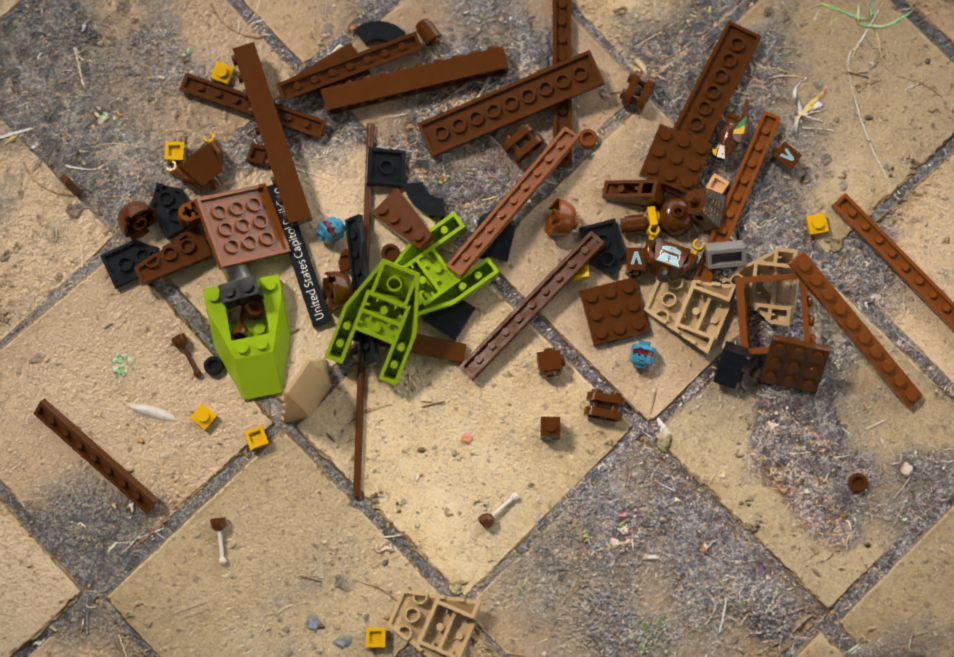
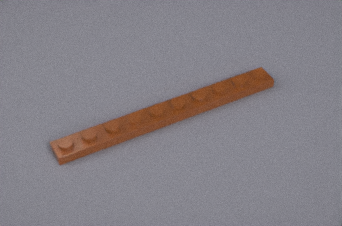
M765 110L763 111L726 197L720 229L712 230L707 243L729 241L781 117ZM704 251L692 280L711 283L717 268H707Z
M566 126L563 127L447 263L446 268L461 279L577 144L580 140V135Z
M846 193L843 194L831 208L954 332V302Z
M801 251L788 263L789 267L905 407L911 408L923 396L922 393L805 251Z

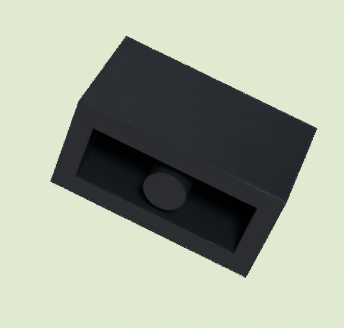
M255 275L218 285L221 302L227 309L265 299L261 281Z
M726 341L713 382L735 389L737 382H742L744 376L742 368L743 366L747 367L750 356L747 355L748 348Z

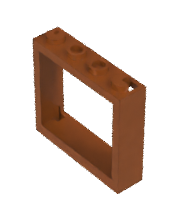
M795 273L735 278L740 345L748 348L747 354L767 353L769 347L751 348L746 283L799 279ZM799 279L804 341L815 343L816 337L815 334H812L811 326H814V315H810V307H813L812 295H809L808 288Z

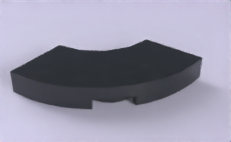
M385 21L367 22L353 30L365 45L373 41L388 42L406 35V32L400 27Z
M423 182L404 184L407 197L413 206L427 216L445 218L444 198H436L430 195L425 189Z

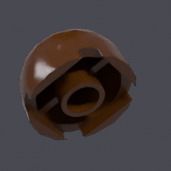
M682 198L666 200L658 211L660 215V223H658L660 229L671 236L686 234L694 223V220L687 213L689 202Z
M132 201L121 208L117 222L121 232L127 238L138 239L150 231L147 228L151 224L155 225L157 216L155 211L146 203Z
M341 271L325 272L327 278H323L322 289L324 299L328 298L329 302L326 306L329 310L343 308L344 304L353 295L352 281L348 275Z

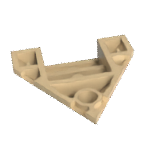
M779 247L746 264V266H742L719 278V280L724 284L730 285L735 284V278L794 273L788 263L799 254V250ZM799 279L746 283L748 305L761 314L770 324L790 326L796 307Z

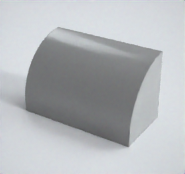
M742 240L704 243L705 260L708 269L746 266V247Z

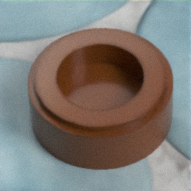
M584 129L580 132L579 144L583 148L590 149L596 145L597 134L595 131Z

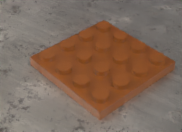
M266 183L198 197L194 200L219 270L278 257L291 252Z

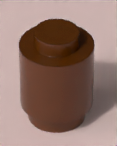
M425 18L416 24V32L426 46L434 47L441 41L442 34L432 21Z
M643 214L625 216L620 219L622 234L645 233V229H648L647 217H644Z

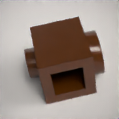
M546 348L544 352H537L539 375L542 374L545 378L561 375L562 366H565V357L561 355L560 350Z

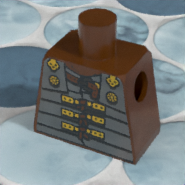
M709 188L689 191L685 197L686 201L689 202L688 216L704 231L720 229L726 196Z

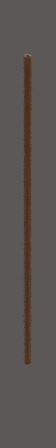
M367 123L363 223L368 264L370 257L372 186L366 185L367 149L368 147H374V123ZM360 345L358 346L353 497L356 498L361 497L365 367H362Z

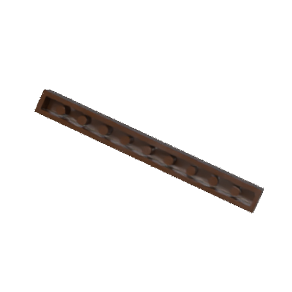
M251 42L233 48L234 55L231 58L234 67L238 66L240 71L237 73L239 83H244L245 89L242 90L245 101L249 100L251 107H248L250 116L256 119L257 124L254 125L257 136L261 135L262 142H259L262 153H267L268 159L265 162L268 171L272 170L274 174L271 180L274 188L278 187L280 193L276 195L279 205H284L285 212H282L285 223L289 222L291 227L313 221L255 44Z
M495 45L489 47L488 50H474L470 54L463 56L462 54H457L450 59L444 60L440 58L429 64L419 63L412 68L402 67L391 73L385 71L378 76H364L361 80L357 81L347 80L336 86L330 84L321 89L327 116L505 74L508 73L509 66L504 47Z

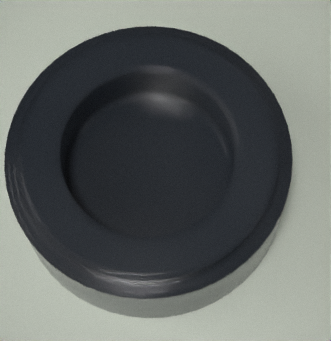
M211 356L205 360L204 370L208 375L217 376L222 373L224 365L219 357Z

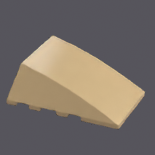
M684 278L668 279L664 283L656 280L644 311L706 354H709L717 343L731 309L736 284L701 282V280L692 281L684 280Z
M325 358L307 359L285 390L284 404L282 405L283 411L281 412L282 417L280 418L282 423L310 418L331 388L330 374Z
M402 589L387 626L427 657H463L477 625L482 601Z

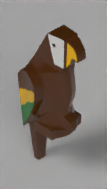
M749 99L745 100L741 117L728 113L722 118L724 127L720 133V145L715 149H711V155L715 159L723 161L743 140Z

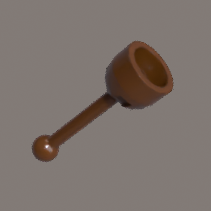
M242 305L239 324L234 327L232 337L235 340L248 337V329L243 325L244 308Z
M185 333L171 339L172 344L176 348L183 350L194 371V376L200 377L201 371L197 370L185 347L188 342Z

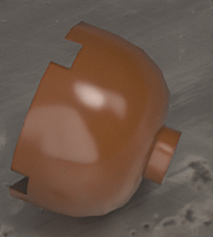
M556 198L549 207V210H552L550 217L546 215L544 231L551 236L564 237L577 228L579 219L577 218L575 207L570 202Z

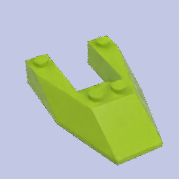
M455 212L428 229L435 239L423 252H420L411 244H407L394 262L420 273L418 316L453 306L499 277V270L489 257L471 268L462 279L460 277L456 278L446 268L447 264L438 254V251L466 232L465 225Z
M383 258L344 304L324 357L343 364L355 332L358 330L392 344L378 379L397 386L417 335L420 273Z
M278 274L259 278L265 298L263 300L267 318L244 322L243 325L248 329V337L235 340L232 337L233 329L238 324L230 325L228 309L221 302L218 286L203 289L214 347L244 401L281 394L283 390L290 328L281 280Z

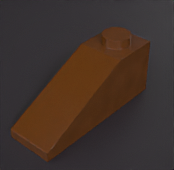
M658 179L605 180L602 198L641 207H661L665 189Z

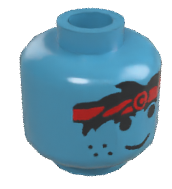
M332 216L318 224L316 234L321 242L324 241L330 245L344 237L346 228L340 218L337 219Z
M640 340L639 344L635 343L631 346L629 361L633 363L634 367L648 369V366L654 364L656 349L650 346L651 342Z

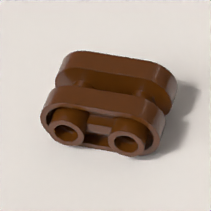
M635 70L634 73H630L627 83H629L628 88H623L619 99L622 100L621 104L629 106L630 102L636 103L635 110L642 112L657 79L649 76L648 80H644L641 78L643 73ZM638 85L644 87L640 97L634 95Z
M530 123L521 124L514 135H508L502 141V149L506 153L514 152L511 159L516 164L526 159L545 141L540 134L535 137L532 135L535 128ZM527 139L528 142L519 148L518 145Z
M592 389L590 392H587L586 401L591 402V407L584 408V416L612 422L622 421L623 413L617 411L618 407H624L625 398L622 397L621 393L611 392V394H605L599 389ZM599 404L610 406V410L598 408Z

